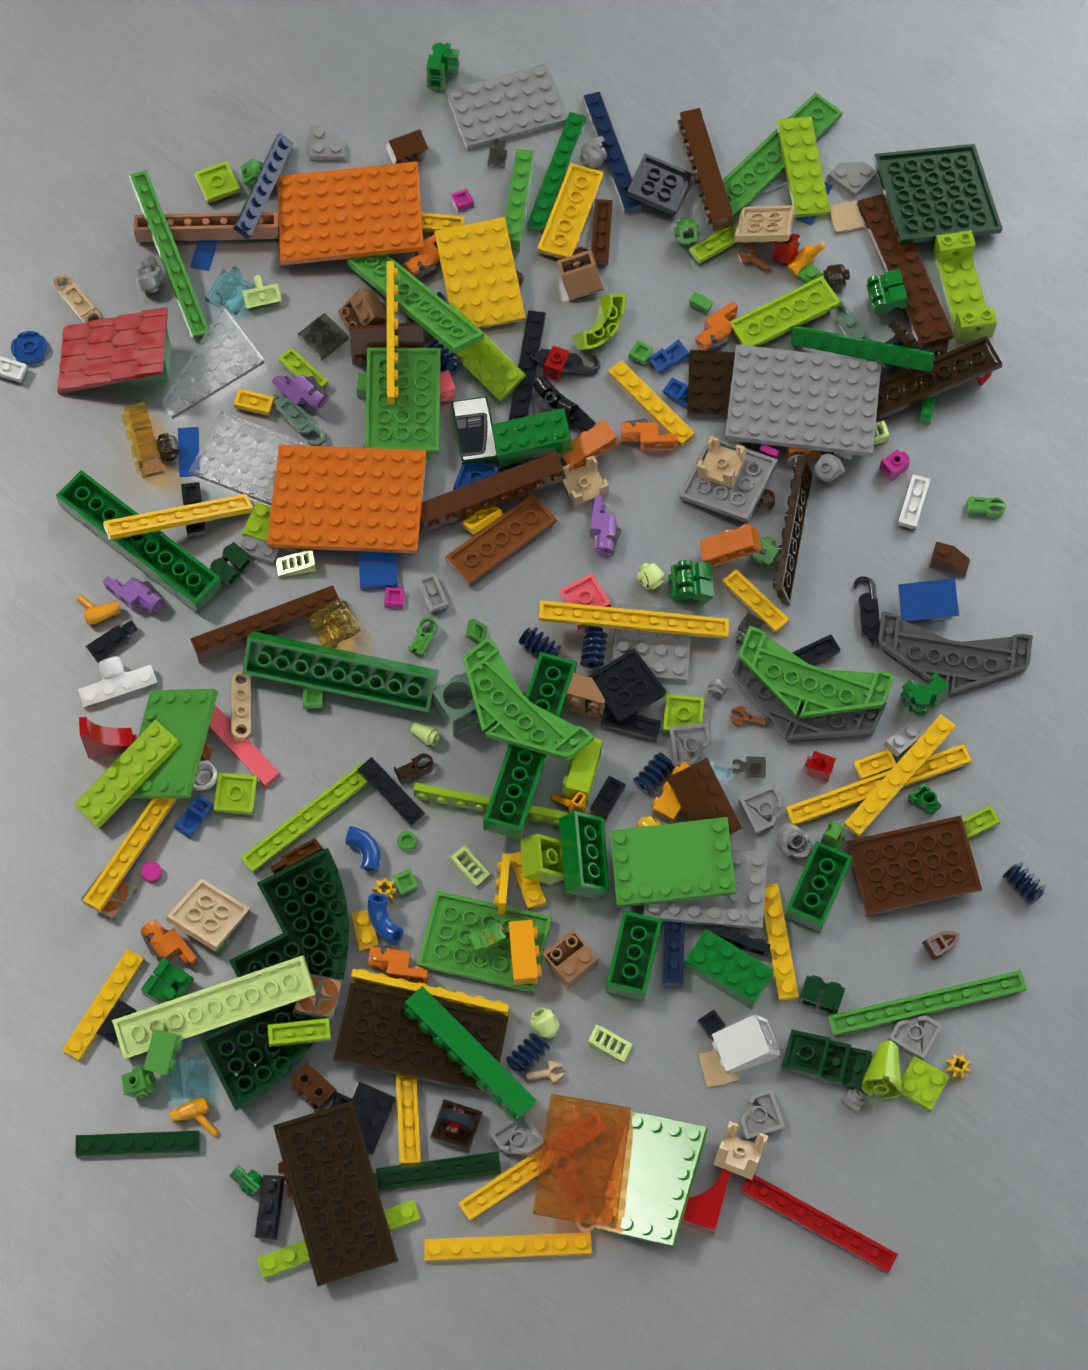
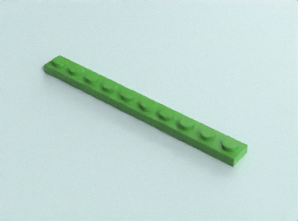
M144 170L130 174V182L191 338L207 335L210 330L148 172Z
M1019 970L829 1015L828 1021L833 1037L1024 992L1027 990L1022 972Z

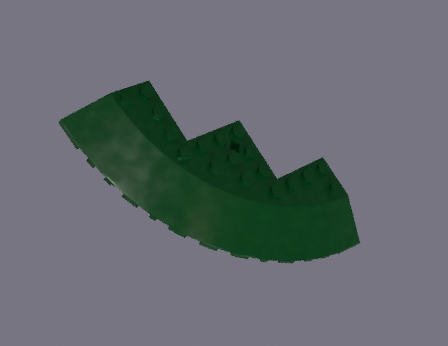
M329 848L257 882L258 890L281 934L229 960L231 969L235 977L238 978L253 973L255 970L259 971L304 956L309 974L322 977L321 983H319V990L314 995L316 1002L315 1006H313V1013L297 1010L296 1001L234 1022L200 1039L202 1047L235 1111L256 1100L280 1082L300 1062L314 1044V1042L270 1047L268 1025L327 1019L329 1017L315 1014L316 1008H318V1000L321 997L337 1000V998L324 996L320 993L322 984L324 986V978L340 981L342 985L349 948V917L346 896L338 868Z

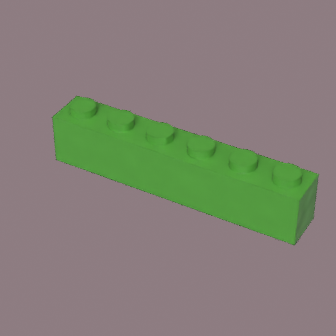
M516 149L505 217L511 249L514 252H520L534 164V151Z

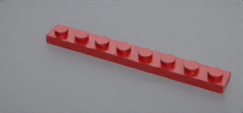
M755 1174L752 1180L747 1178L740 1191L887 1274L898 1256L894 1251Z

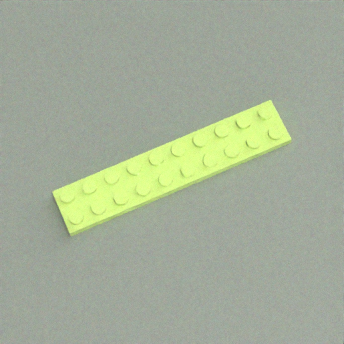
M300 956L112 1020L123 1058L128 1059L148 1052L154 1029L182 1035L181 1040L314 996L316 993L304 956Z

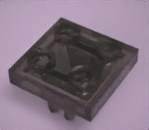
M326 313L317 317L316 320L312 321L311 324L297 334L298 338L321 360L325 359L349 340V335Z

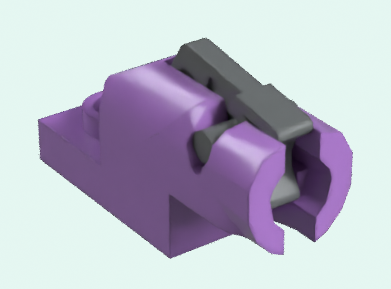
M287 375L275 376L272 380V383L296 405L308 403L315 409H320L329 399V395L313 376L298 375L292 379Z
M595 495L590 537H595L596 553L611 556L616 549L621 529L617 527L615 515L605 513L606 504L602 503L603 496Z
M109 576L103 580L105 589L132 611L139 606L154 614L164 603L161 594L149 581L141 582L132 577L122 585L117 579L113 580Z

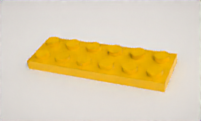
M570 163L537 247L538 253L559 259L573 256V251L577 248L603 180L604 172Z

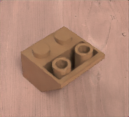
M591 250L557 260L570 301L604 290L596 260Z
M360 288L338 311L348 331L350 326L381 325L387 322V313L374 290Z
M573 673L567 691L566 708L574 713L582 712L592 718H602L605 710V699L591 677Z
M573 929L542 953L553 974L567 990L598 966L599 958Z

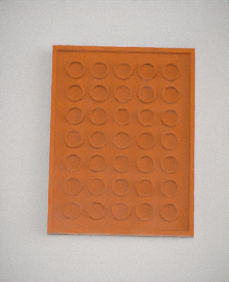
M418 162L280 175L277 179L281 265L424 251Z
M279 444L267 546L271 548L417 554L427 451Z

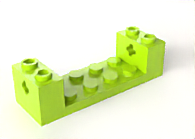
M972 230L937 235L933 248L934 258L957 342L976 340L985 336L987 338L993 337L997 325L994 308L986 307L975 268L973 253L976 244Z

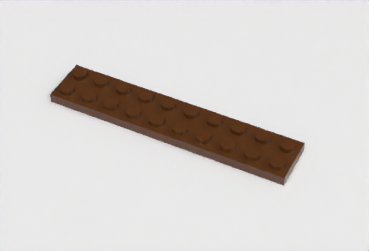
M884 194L858 200V208L886 272L900 269L907 295V308L902 309L917 340L916 342H919L924 347L953 339L954 333L914 243L899 244Z

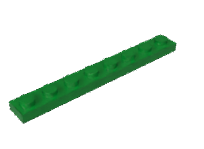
M569 112L527 222V229L541 233L544 232L585 125L586 116Z
M794 326L792 329L791 345L927 372L933 370L934 352L800 326Z

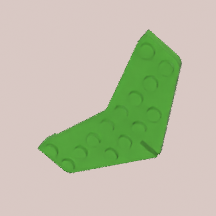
M750 625L739 653L741 662L795 718L801 702L804 703L799 719L881 708L886 702L895 677L894 674L881 671L869 673L829 670L810 665L767 637L766 633Z
M489 637L465 654L463 665L482 734L485 733L486 738L562 760L572 759L594 741V736L581 726L576 727L531 703L522 694L500 656L497 646Z

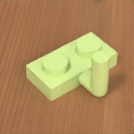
M256 275L253 278L256 288L242 291L246 309L282 301L278 283L263 286L260 275Z

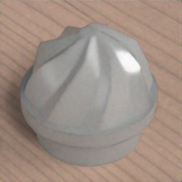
M714 678L708 685V692L715 697H723V694L727 692V683L722 678Z

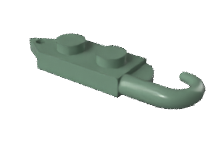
M839 299L841 301V306L839 307L842 312L837 316V324L844 335L871 340L848 305Z
M274 395L275 411L300 434H308L315 431L320 436L319 441H307V444L310 446L323 445L326 440V433L313 418L288 397Z

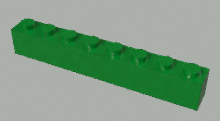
M423 986L405 1001L404 1013L411 1020L414 1018L419 1024L418 1026L425 1034L428 1033L433 1038L432 1040L439 1048L442 1047L447 1052L449 1059L457 1062L461 1066L463 1073L468 1077L471 1076L476 1081L477 1087L482 1091H486L490 1095L491 1101L497 1106L500 1105L505 1110L504 1113L509 1119L515 1120L518 1123L535 1107L537 1100Z

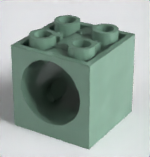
M466 673L455 675L448 683L440 684L434 688V691H432L433 707L453 736L479 722ZM455 697H462L470 701L469 705L462 709H453L446 704Z

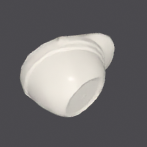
M208 760L200 761L193 789L208 790L216 783L217 771Z

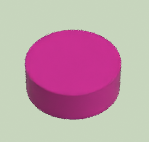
M151 861L143 865L141 874L147 882H156L160 879L162 870L158 863Z

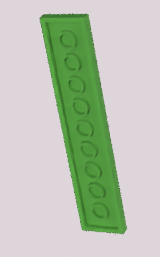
M815 92L789 118L812 117L817 140L842 116V111ZM777 129L722 180L733 218L785 170Z
M378 255L347 259V265L386 298L387 261H394V268H398V279H395V285H398V296H395L398 308L452 353L456 354L484 339L482 331L390 256Z

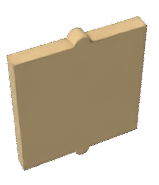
M856 201L840 202V204L829 206L835 233L851 232L852 230L864 228Z
M714 1048L712 1051L698 1054L707 1088L719 1085L725 1086V1084L739 1081L738 1072L729 1073L722 1069L719 1062L721 1059L720 1054Z

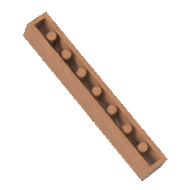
M262 212L251 237L248 239H279L278 212ZM240 213L164 214L174 241L247 240L233 229ZM134 215L136 242H154L144 215Z

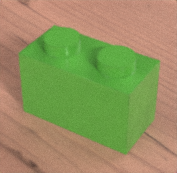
M154 1029L143 1069L164 1075H172V1072H175L178 1061L175 1060L177 1052L181 1051L183 1045L182 1035Z

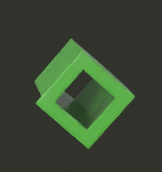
M694 292L689 299V305L691 308L706 315L712 307L713 301Z

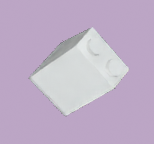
M752 1015L712 1034L714 1039L712 1041L713 1047L719 1052L721 1057L719 1060L720 1065L724 1071L726 1070L729 1073L740 1072L782 1057L768 1020L757 1015Z

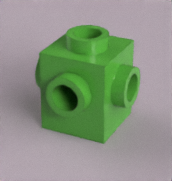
M252 158L241 166L243 185L250 188L253 187L263 162Z
M684 217L680 218V221H675L676 227H673L674 238H677L682 244H691L698 241L699 225L693 219Z
M768 536L765 538L760 537L761 550L762 547H765L767 552L763 553L760 551L751 554L754 556L753 560L760 564L765 562L768 565H772L779 553V547L775 545L776 541Z
M136 1067L132 1069V1072L121 1075L124 1095L144 1098L148 1096V1093L156 1091V1079L153 1072L144 1070V1067Z

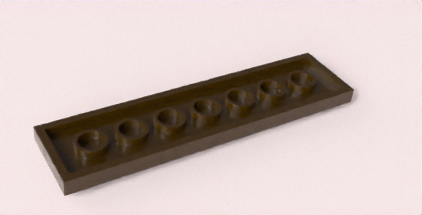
M987 336L935 357L931 372L910 368L881 380L879 383L876 421L1002 368V362Z
M797 456V462L793 465L794 479H791L790 482L791 495L787 499L789 507L788 512H785L784 516L786 524L781 534L783 539L782 545H779L780 558L776 562L777 575L773 579V589L776 591L777 597L780 598L782 604L789 606L792 599L813 473L805 456Z

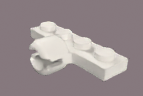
M111 657L101 661L98 665L102 675L100 682L77 690L83 707L86 708L157 684V680L151 665L126 672L123 669L120 658Z

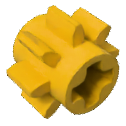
M386 877L382 881L376 880L377 887H372V891L387 896L388 900L393 901L392 894H397V889L393 888L395 885L394 881L389 882Z
M953 1054L952 1060L947 1059L946 1064L950 1066L946 1069V1073L950 1072L952 1079L960 1077L962 1080L964 1073L969 1074L971 1071L967 1068L971 1061H966L964 1054L961 1057ZM955 1064H957V1066H962L961 1070L959 1069V1067H954Z

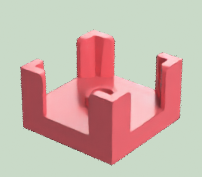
M592 573L559 590V601L562 603L611 607V602ZM574 624L577 629H579V628L585 626V625H576V624Z

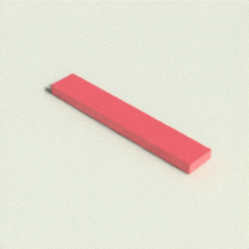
M215 705L209 728L266 787L280 776L279 771L248 739L237 741L232 737L231 721ZM239 729L236 730L238 734H243Z

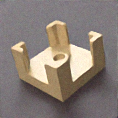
M710 436L707 443L708 453L704 461L699 460L697 464L698 478L733 488L746 460L745 446L737 444L736 452L720 447L719 439Z
M594 455L586 458L584 466L569 471V465L563 466L566 478L561 482L574 508L595 501V495L603 496V498L608 496L609 485L606 479L602 480L598 472V462Z
M730 1121L713 1165L752 1180L768 1136L758 1133L754 1144L737 1137L736 1133L739 1125Z

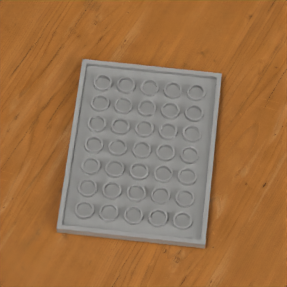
M736 344L725 440L872 457L881 362Z

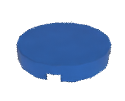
M22 332L11 343L13 358L18 362L34 365L41 362L47 355L48 346L46 339L39 335L38 332Z

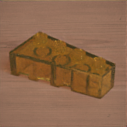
M145 402L123 407L125 412L122 415L124 426L128 425L129 430L126 431L128 441H132L134 445L130 446L132 456H137L138 460L134 462L137 473L141 472L143 479L164 474Z

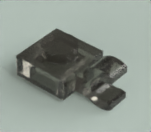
M747 613L738 626L740 633L735 643L742 646L749 625L761 629L764 621Z

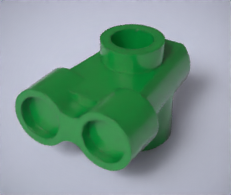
M922 783L908 795V799L913 804L917 803L931 815L941 808L936 793L931 791L925 783Z
M239 1164L229 1175L235 1182L237 1181L240 1184L239 1188L247 1195L249 1193L254 1195L261 1187L260 1183L263 1179L253 1169L246 1173Z

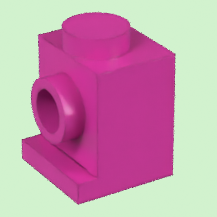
M897 449L881 460L879 469L892 481L908 469L910 463L909 456Z

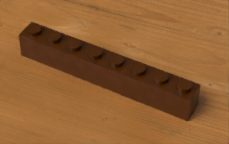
M696 108L680 112V120H677L679 131H683L681 133L683 144H687L685 147L687 157H691V160H689L690 168L695 170V173H693L695 184H699L697 188L699 197H703L702 207L708 213L706 214L707 224H711L713 231L734 227L733 213L701 109Z
M557 451L422 502L421 518L426 530H435L443 524L453 523L464 516H472L477 511L488 510L493 505L506 503L517 496H525L530 491L541 490L546 485L561 482L566 476Z
M332 585L190 638L191 644L200 664L246 647L247 637L253 631L275 636L331 615V611L341 609L340 599Z

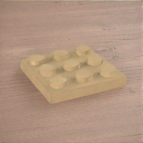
M795 206L743 207L734 236L735 242L764 243L767 241H789L796 212Z
M201 878L167 915L166 921L216 951L249 914L250 908Z

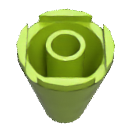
M885 1040L879 1043L862 1079L861 1088L869 1096L874 1097V1094L881 1095L880 1099L884 1100L900 1096L902 1080L899 1048L893 1041Z

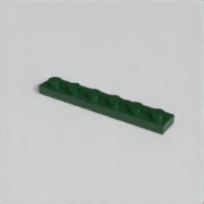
M200 1131L76 1135V1157L200 1153Z
M499 1151L376 1168L378 1191L501 1174Z

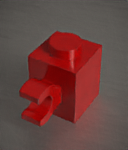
M793 233L790 235L789 241H773V259L790 264L798 255V247L800 246L798 239L800 235Z
M814 751L812 757H807L804 766L807 767L806 775L828 782L836 758Z

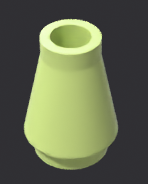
M414 723L411 728V733L428 746H435L440 739L441 733L437 728Z

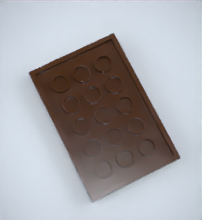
M961 815L846 841L849 855L853 856L851 863L866 917L982 891Z

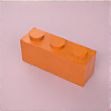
M604 420L597 422L593 428L581 432L577 438L572 440L573 451L561 454L569 468L574 470L584 466L587 457L594 455L595 458H598L620 444V441L608 422Z
M745 524L738 529L727 530L723 534L709 536L705 540L700 541L703 562L712 564V567L762 551L759 531L751 524Z

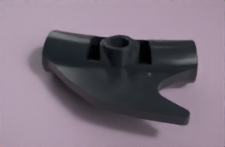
M542 376L534 381L533 415L564 408L567 418L574 419L579 412L578 404L561 394L547 377Z

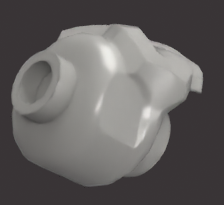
M603 136L595 137L581 147L580 162L585 167L591 169L602 165L603 160L606 159L607 154L602 147V142L605 141Z
M151 255L141 263L142 268L137 270L139 276L136 279L141 291H148L149 293L158 291V286L161 285L164 278L161 265H158L156 258Z
M827 453L819 458L814 466V471L820 481L831 482L839 475H843L845 468L838 457Z
M792 823L782 825L777 832L776 838L784 854L798 859H808L812 851L809 836Z

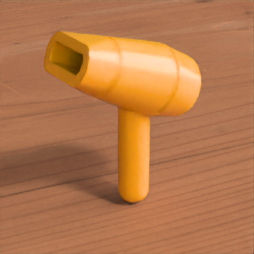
M821 242L815 247L809 244L806 245L793 262L786 267L787 270L794 277H797L801 270L809 263H812L818 253L825 248V243Z
M83 595L76 597V600L87 608L83 612V617L88 625L97 624L112 616L121 614L117 600L109 604L96 606Z
M578 792L572 800L558 794L551 795L552 801L569 807V813L577 811L586 814V795L583 792Z
M204 1096L192 1099L169 1112L172 1122L195 1118L213 1137L219 1134L218 1129L203 1116L210 1110L209 1102Z

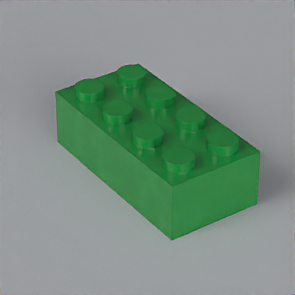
M564 408L492 424L497 457L501 467L537 459L556 451L557 454L573 451L568 419Z
M577 811L559 818L565 893L596 899L610 893L604 818Z
M816 841L786 908L784 917L821 932L853 856Z
M623 911L606 983V993L645 1001L663 919Z
M707 929L704 930L684 963V969L750 1009H753L774 974V969Z

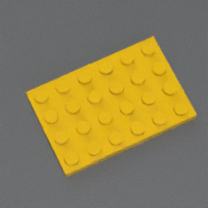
M505 217L434 231L449 305L451 302L454 303L479 329L526 320Z

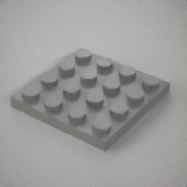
M719 439L720 447L737 452L736 445ZM706 443L679 497L681 500L748 523L778 464V459L745 448V463L734 487L729 488L698 478L697 464L699 460L703 462L708 453Z
M618 603V608L693 615V611ZM615 628L612 661L635 648L658 680L687 683L691 636Z

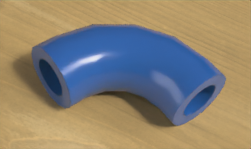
M350 826L346 835V845L353 846L360 851L362 856L360 868L369 872H379L381 852L377 841L368 832Z
M380 893L370 894L368 897V915L371 925L383 940L391 945H396L403 936V929L396 925L389 916L387 896Z

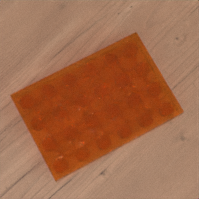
M550 1094L532 1214L609 1228L616 1227L631 1114L630 1107Z

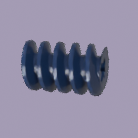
M436 338L427 345L426 348H441V372L449 370L450 375L453 376L462 368L463 361L459 362L460 357H454L455 354L449 352L450 350L442 343H439Z
M587 626L585 628L580 665L583 667L597 668L604 666L602 660L605 659L603 653L606 652V648L603 646L607 645V641L604 639L608 638V634L603 632L601 627Z
M530 627L527 628L518 641L520 645H524L525 649H530L532 654L536 653L537 658L540 652L558 656L561 645H558L556 648L554 647L556 642L554 640L548 643L549 636L543 639V631L536 634L537 627L532 630Z
M658 752V754L653 756V760H650L648 765L643 767V771L638 773L633 782L645 794H649V790L655 792L656 789L653 785L660 787L661 783L658 779L665 781L666 778L663 774L669 776L671 773L668 768L674 770L675 766L666 755Z
M1021 862L1013 865L1002 877L1009 876L1007 882H1014L1012 886L1014 889L1020 887L1018 893L1020 895L1025 893L1023 899H1031L1029 902L1031 906L1044 894L1046 886L1039 887L1040 879L1033 881L1032 879L1035 874L1027 875L1029 868L1022 870L1021 868L1024 863Z
M533 1033L528 1034L529 1040L524 1039L523 1045L517 1046L518 1051H512V1057H506L507 1064L511 1070L521 1078H523L521 1071L529 1072L526 1067L527 1065L534 1067L532 1059L540 1060L537 1055L538 1053L543 1056L545 1055L543 1048L551 1049L543 1038Z

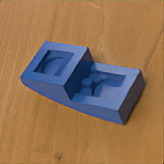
M678 339L665 350L661 348L648 359L658 373H661L687 358L690 353Z
M672 377L664 388L663 393L673 402L687 409L688 385Z
M198 795L187 806V811L174 824V829L190 839L206 820L214 804Z

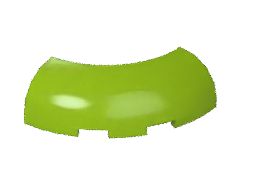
M625 293L608 294L599 298V311L592 326L586 331L572 335L573 341L579 350L598 347L616 333L625 312Z

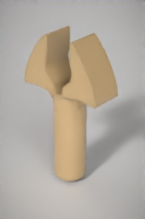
M548 1061L546 1070L526 1073L525 1078L527 1081L549 1078L553 1085L564 1077V1073L556 1075L552 1071L554 1069H562L563 1065L554 1061Z

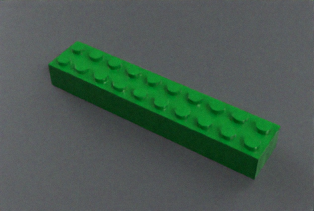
M80 470L56 494L60 507L196 613L223 587L221 578L160 530L109 540L103 526L104 521L139 514L83 470Z
M253 631L247 637L242 674L429 713L433 707L432 691L437 686L439 670Z
M540 652L525 697L531 703L561 718L566 705L567 691L572 675L576 673L577 662ZM511 744L508 745L483 820V830L518 840L522 839L549 755Z

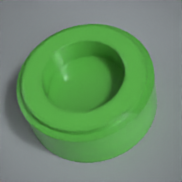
M410 831L402 832L397 839L398 847L404 852L413 851L417 846L415 834Z

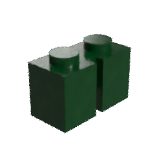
M235 542L227 545L223 550V556L215 559L210 566V570L216 573L221 578V582L228 588L237 581L240 574L227 562L229 561L241 572H244L254 561Z
M807 975L798 1003L815 1009L822 989L825 990L819 1010L832 1015L837 1014L845 988L841 987L842 985L837 982L825 983L819 976Z

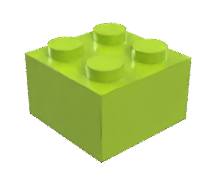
M538 833L520 840L523 878L548 885L564 880L561 840Z

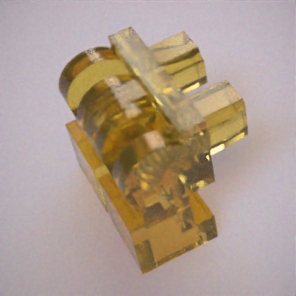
M332 601L323 609H319L308 616L322 646L336 648L338 647L337 644L343 639L347 640L361 631L346 601Z

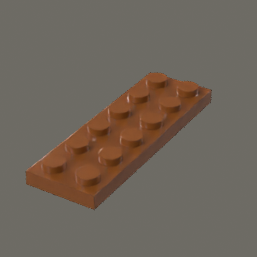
M532 493L445 556V559L470 586L555 524L556 518Z

